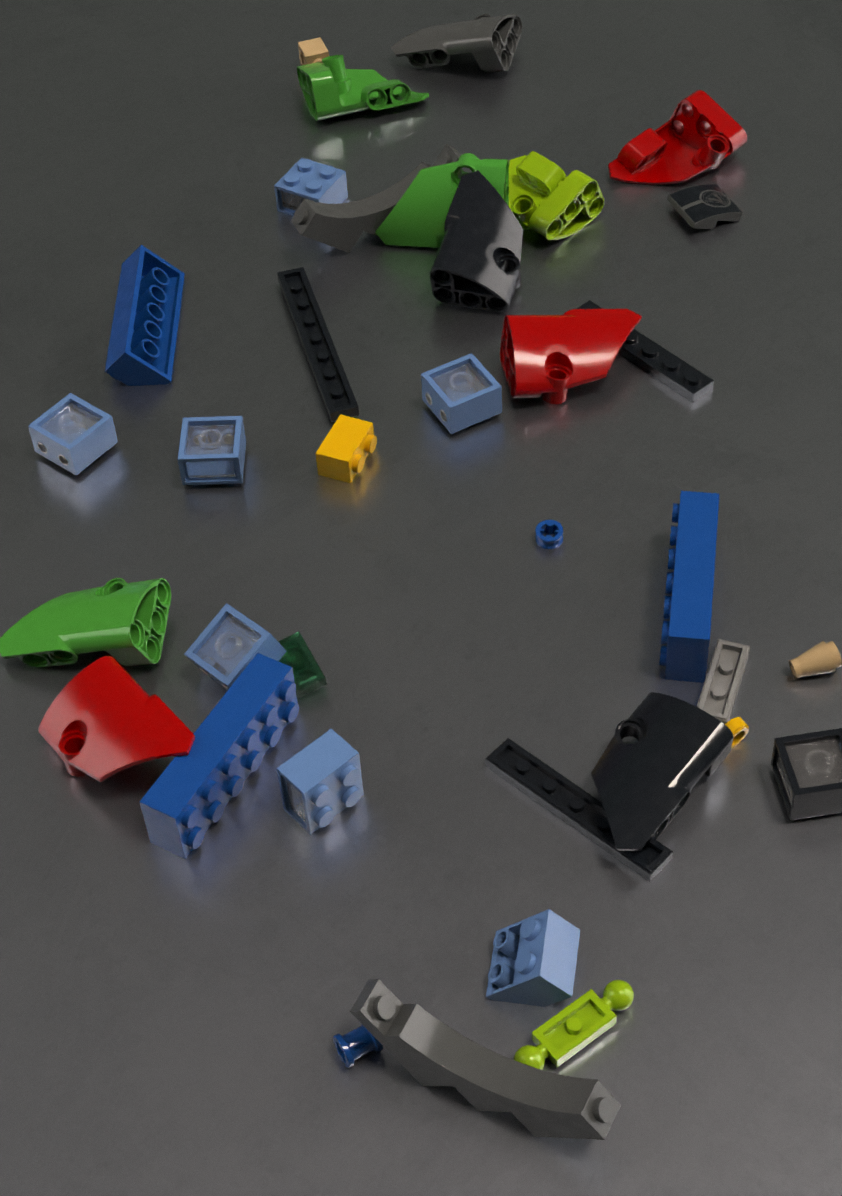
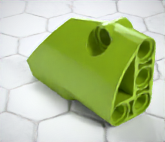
M531 151L527 156H520L509 161V208L523 229H531L547 240H559L571 236L586 227L602 211L604 197L599 184L595 179L583 172L574 170L566 177L562 168L535 151Z

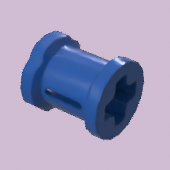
M363 1025L343 1036L341 1034L333 1036L335 1048L347 1068L354 1066L355 1060L373 1050L376 1052L383 1050V1045Z

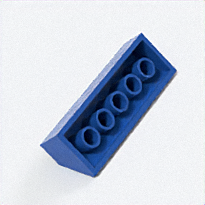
M140 245L122 263L105 372L127 386L168 385L172 380L185 273L143 245Z

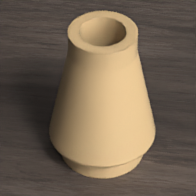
M822 641L798 657L789 660V667L795 679L835 673L836 668L842 666L839 650L833 641L828 643Z

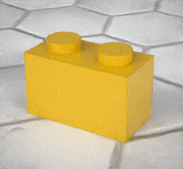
M340 414L315 453L318 475L351 483L356 474L363 470L369 453H373L376 448L377 437L374 436L373 423Z

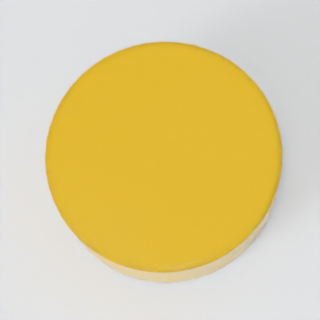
M735 717L725 724L733 733L732 748H734L746 737L749 732V726L741 717Z

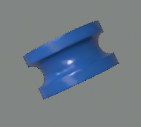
M544 520L536 526L535 539L538 546L544 549H555L562 544L563 527L559 522Z

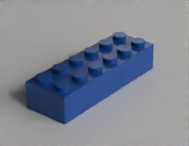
M681 491L680 504L673 503L672 522L678 523V526L671 525L670 546H676V549L669 548L668 569L674 570V572H667L665 594H672V596H665L663 618L670 619V621L663 620L661 644H667L668 646H661L659 661L660 666H666L665 680L705 682L711 632L719 493Z
M257 653L193 733L195 740L187 756H175L139 801L150 843L183 859H186L193 849H197L201 845L205 833L213 822L216 823L220 820L226 805L232 797H236L241 792L244 781L250 773L255 772L260 767L263 756L270 747H274L278 743L281 733L288 723H292L299 713L293 668L291 666Z

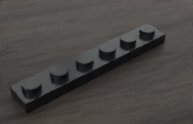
M589 300L577 309L603 308ZM635 329L630 333L618 353L691 402H695L713 389V379Z

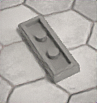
M718 639L697 707L726 724L730 721L750 654V646Z

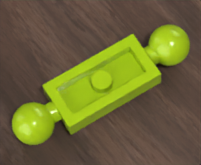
M613 980L605 986L601 999L590 989L532 1032V1041L537 1046H522L516 1051L513 1060L543 1070L545 1059L548 1058L556 1068L616 1024L617 1016L612 1010L623 1011L631 1006L634 999L632 987L623 980Z

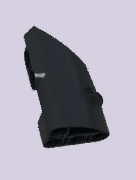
M477 170L461 177L447 213L444 228L445 234L430 271L432 294L436 300L442 303L503 313L509 310L515 290L521 285L520 268L524 232L521 224L501 195Z
M650 692L631 716L617 725L615 735L591 772V777L602 802L617 851H641L647 842L653 843L685 805L691 795V789L703 775L710 777L731 752L733 733L724 723L686 701L673 696ZM629 736L636 738L638 742L627 744L622 739Z

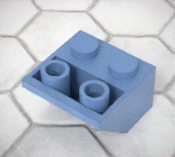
M548 909L496 931L493 941L491 966L488 973L486 997L493 1001L546 1007L572 997L580 929Z

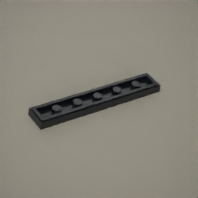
M507 738L485 759L486 767L649 882L672 860L673 851L657 840L651 844L647 842L641 851H617L602 802L511 739Z

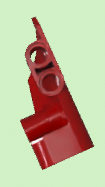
M697 90L677 104L670 120L655 131L652 128H648L630 140L621 149L617 158L608 164L609 176L612 180L643 185L682 183L707 169L718 168L723 159L747 142V134L707 93Z
M572 309L563 315H505L500 344V361L512 398H540L541 396L548 403L562 404L567 400L568 389L606 378L620 349L635 326L641 321L642 316L629 309Z
M103 656L79 672L57 695L39 725L40 735L63 760L66 770L70 775L75 777L89 775L99 782L119 771L150 760L171 756H187L195 740V735L156 694L149 696L112 656Z

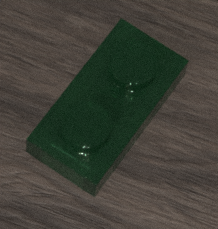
M300 632L278 641L287 651L279 662L293 668L297 699L328 685L322 670Z

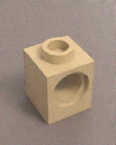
M321 37L298 42L301 66L316 62L323 63L322 59L329 56V51Z

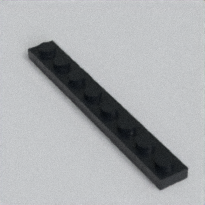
M304 267L277 272L278 282L331 422L336 421L340 414L349 417L359 416V406Z

